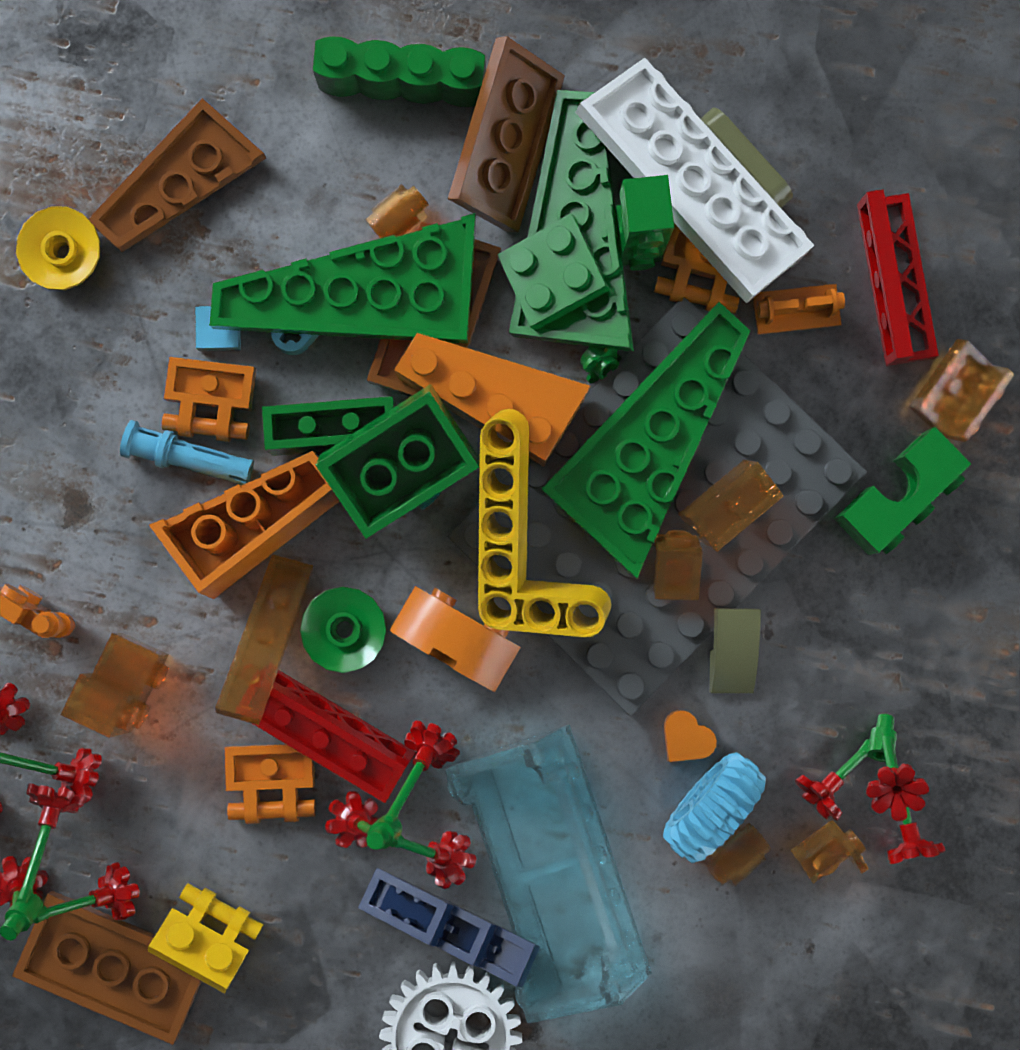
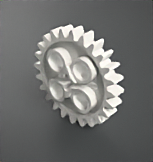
M452 961L449 973L443 974L438 963H435L433 965L432 977L428 978L419 969L416 972V986L406 980L402 982L401 989L405 998L392 994L389 1003L397 1011H384L382 1020L393 1027L381 1029L379 1039L391 1042L382 1050H412L416 1044L421 1042L430 1044L435 1050H484L474 1044L483 1042L489 1045V1048L486 1050H516L511 1045L522 1043V1033L510 1029L520 1025L521 1018L518 1014H507L515 1006V1000L513 997L500 1000L504 991V984L499 983L490 988L488 986L490 980L489 972H485L479 979L473 977L474 966L469 965L464 974H458L456 961ZM440 999L445 1002L449 1010L444 1016L433 1017L426 1011L425 1004L430 1000ZM475 1012H482L490 1018L491 1022L484 1029H474L467 1023L468 1016ZM416 1022L422 1023L428 1029L418 1030L414 1027V1024ZM450 1028L458 1030L453 1044L445 1042V1035L448 1034Z

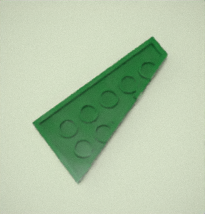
M557 90L528 237L572 213L585 235L610 291L536 331L529 326L516 297L509 334L517 338L634 352L608 148L575 113L580 103L595 92Z
M476 214L462 216L461 220L438 225V223L422 227L423 230L397 237L391 235L329 252L330 255L311 260H307V258L291 262L289 266L266 272L260 270L215 282L212 287L209 326L219 330L413 340L415 335L420 333L449 343L468 344Z
M720 302L709 311L541 489L547 497L635 579L640 574L643 563L656 539L671 502H673L703 432L750 333V330Z

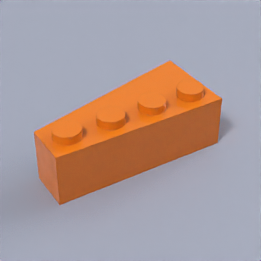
M420 333L415 335L394 369L398 380L418 392L431 384L448 410L480 429L501 410L513 409L519 411L528 421L529 458L543 467L581 407L591 387L587 384ZM496 424V434L505 442H513L514 434L511 428L504 424Z
M311 451L261 474V477L242 486L238 484L225 490L224 494L202 504L196 503L183 509V513L167 520L161 519L149 526L198 593L215 599L336 505L339 499L315 465L319 457Z

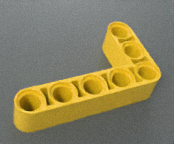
M513 409L501 410L485 423L480 433L479 616L487 626L498 630L592 637L601 631L611 610V600L606 591L593 585L526 580L529 426L528 421L519 411ZM496 424H504L511 428L514 434V441L505 442L501 440L496 434ZM502 468L510 472L513 477V485H505L499 482L495 469ZM495 512L507 514L512 520L513 527L507 528L498 524L495 519ZM494 555H502L508 558L512 569H504L498 566ZM494 597H501L507 600L511 610L499 608L494 602ZM536 601L548 602L552 605L555 613H543L537 607ZM585 604L592 606L598 612V616L593 618L585 616L580 611L579 606Z

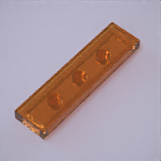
M272 554L215 706L217 714L257 725L260 724L313 574V565Z

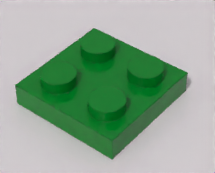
M572 213L497 254L528 324L534 331L610 291L585 235Z

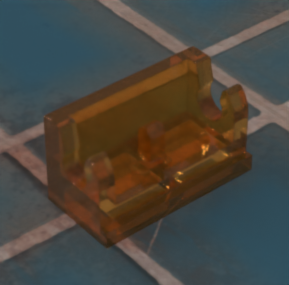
M743 460L682 510L679 516L686 524L692 526L700 535L698 539L703 544L712 547L714 551L718 552L783 498L784 495L759 462Z

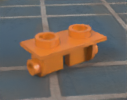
M836 284L760 292L753 298L757 334L841 326L840 309L845 308L844 293L837 292Z

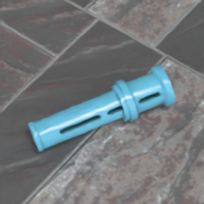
M130 420L127 424L120 444L121 457L129 458L133 455L154 461L156 467L159 468L169 467L170 465L179 466L240 485L249 483L254 468V460L236 457L211 448L179 440L173 431L157 432L140 427L139 422Z

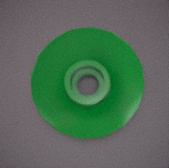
M348 587L329 589L315 597L303 613L300 627L303 647L311 659L326 670L341 673L362 669L372 662L384 646L387 630L383 611L376 601L363 591ZM344 621L349 622L353 628V632L348 638H342L337 631L339 624Z

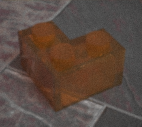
M112 633L93 673H82L79 675L60 715L108 738L130 733L134 728L139 729L150 710V705L146 704V701L152 689H159L168 673L169 666L165 665L169 654L125 633Z

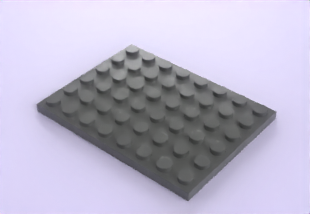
M683 298L682 302L678 301L633 347L634 352L629 351L619 361V366L616 370L612 372L611 369L606 374L608 376L600 380L588 392L587 397L545 466L543 467L529 458L526 580L597 586L607 592L612 605L603 628L592 637L547 635L629 716H632L714 631V608H736L867 473L857 461L741 351L637 579L629 574L547 497L541 489L705 317L686 298ZM509 473L501 483L513 485L512 475ZM479 504L447 536L478 568ZM495 512V519L498 524L507 528L513 527L512 520L507 514ZM494 555L498 566L504 569H512L508 558L502 555ZM536 601L537 607L543 613H555L552 605L548 602ZM587 604L579 606L580 611L585 616L590 618L598 616V612L592 606Z

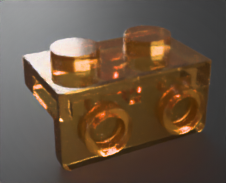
M957 339L909 408L930 428L936 427L946 438L966 442L978 431L984 417L994 403L1002 397L1014 373L1009 368L993 366L968 340Z

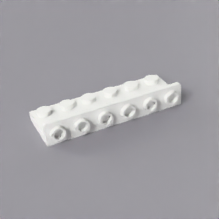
M646 58L633 65L582 101L575 113L634 178L668 175L674 223L746 303L786 270L794 267L815 246L806 237L804 231L787 216L695 114L690 104L677 94L665 80L662 73L656 70Z

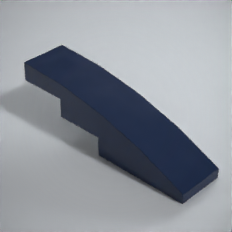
M376 868L358 907L430 946H435L472 966L480 967L516 987H523L540 948V945L380 868Z

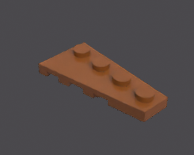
M202 98L88 220L121 252H124L267 158L256 145Z

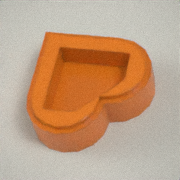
M676 710L666 717L664 721V734L668 762L703 759L709 757L714 752L717 743L715 734L710 728L698 725L696 718L691 713L685 710Z

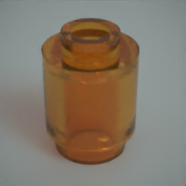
M400 184L370 209L372 214L365 220L379 238L391 235L397 237L410 233L421 221L423 222L428 218L424 209L429 204L414 185L407 190Z
M748 822L742 828L738 827L734 835H731L724 842L723 846H719L712 855H708L710 861L705 866L720 885L723 886L726 882H729L732 886L736 887L766 861L764 855L771 850V847L757 829Z

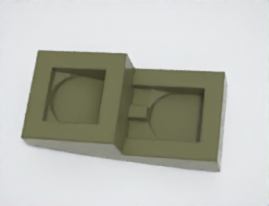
M714 608V650H710V693H754L759 657L761 609Z

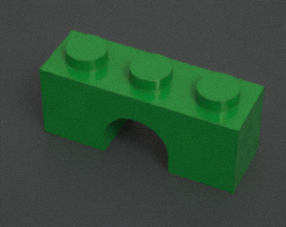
M668 175L623 179L620 189L621 205L616 206L615 210L623 266L629 265L630 270L650 269L655 266V262H660L675 228Z
M936 427L923 432L893 461L905 473L908 481L907 493L900 502L887 499L875 486H871L862 490L833 518L868 555L877 554L881 551L885 554L891 552L905 538L901 534L903 529L911 522L915 525L921 523L934 511L935 507L931 504L932 501L942 492L946 496L949 495L966 479L961 473L971 463Z

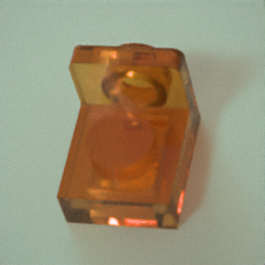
M671 530L666 534H657L654 541L656 564L653 592L655 599L699 600L703 551L698 536L683 530Z
M833 820L790 850L803 872L813 884L823 876L832 874L839 864L846 859H849L861 874L869 869L861 855L866 851L863 843L851 829L844 833Z

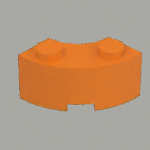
M415 586L389 631L426 654L447 664L455 671L495 692L521 648L506 639L510 631L490 628L485 623L482 625L453 608L457 600L437 588H434L430 595Z

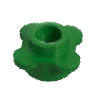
M589 347L583 353L580 364L588 372L586 380L590 384L597 382L599 379L603 380L608 376L606 374L611 369L613 372L618 368L619 361L622 359L617 354L618 350Z

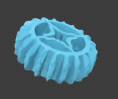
M735 752L724 756L720 762H716L709 771H706L704 776L697 781L678 804V807L665 824L663 838L670 844L673 851L681 858H686L690 863L705 860L719 846H723L724 842L731 835H734L735 830L744 823L745 818L753 811L754 805L761 799V794L765 790L766 777L759 771L757 765L750 759L744 758L741 754Z

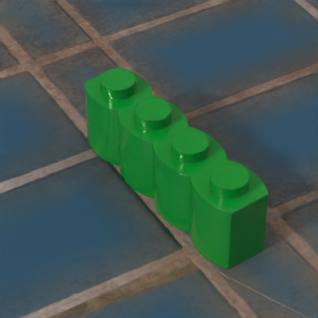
M335 36L324 37L315 41L313 73L318 88L332 96L347 97L361 93L366 97L376 100H392L402 96L406 100L420 104H430L444 100L448 104L458 107L476 106L486 72L485 55L471 48L458 47L442 52L440 49L427 44H410L400 48L393 43L382 40H370L357 44L347 38Z

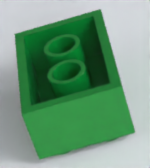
M429 384L320 454L315 465L365 539L479 468V457L433 386Z

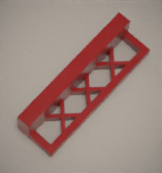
M884 189L866 192L857 203L885 364L890 366L935 359L939 354L910 195L905 193L885 197ZM899 206L902 224L894 233L891 231L887 208ZM902 231H904L905 240L899 237ZM894 244L908 253L909 265L903 273L898 271ZM910 271L912 275V280L907 278V275L910 273ZM901 284L915 293L917 304L910 314L906 313ZM917 313H919L920 322L914 318ZM908 325L923 335L925 350L913 352Z
M271 665L254 678L235 712L238 716L383 803H386L415 755L414 750L407 748L404 744Z

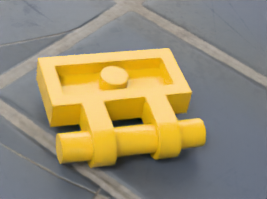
M187 883L179 899L192 905V910L186 916L172 908L149 944L148 952L225 994L249 951L235 942L241 932L256 940L264 924L251 918V912L239 906L235 909L215 898L217 893L205 887L203 890H200ZM206 914L228 925L223 935L201 924Z

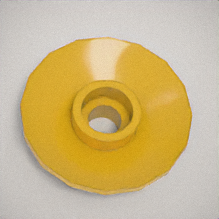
M51 206L35 212L23 224L17 237L16 256L21 270L32 282L49 290H67L80 285L93 273L100 259L101 242L96 228L83 213L69 207ZM63 245H68V255L65 258H59V248Z

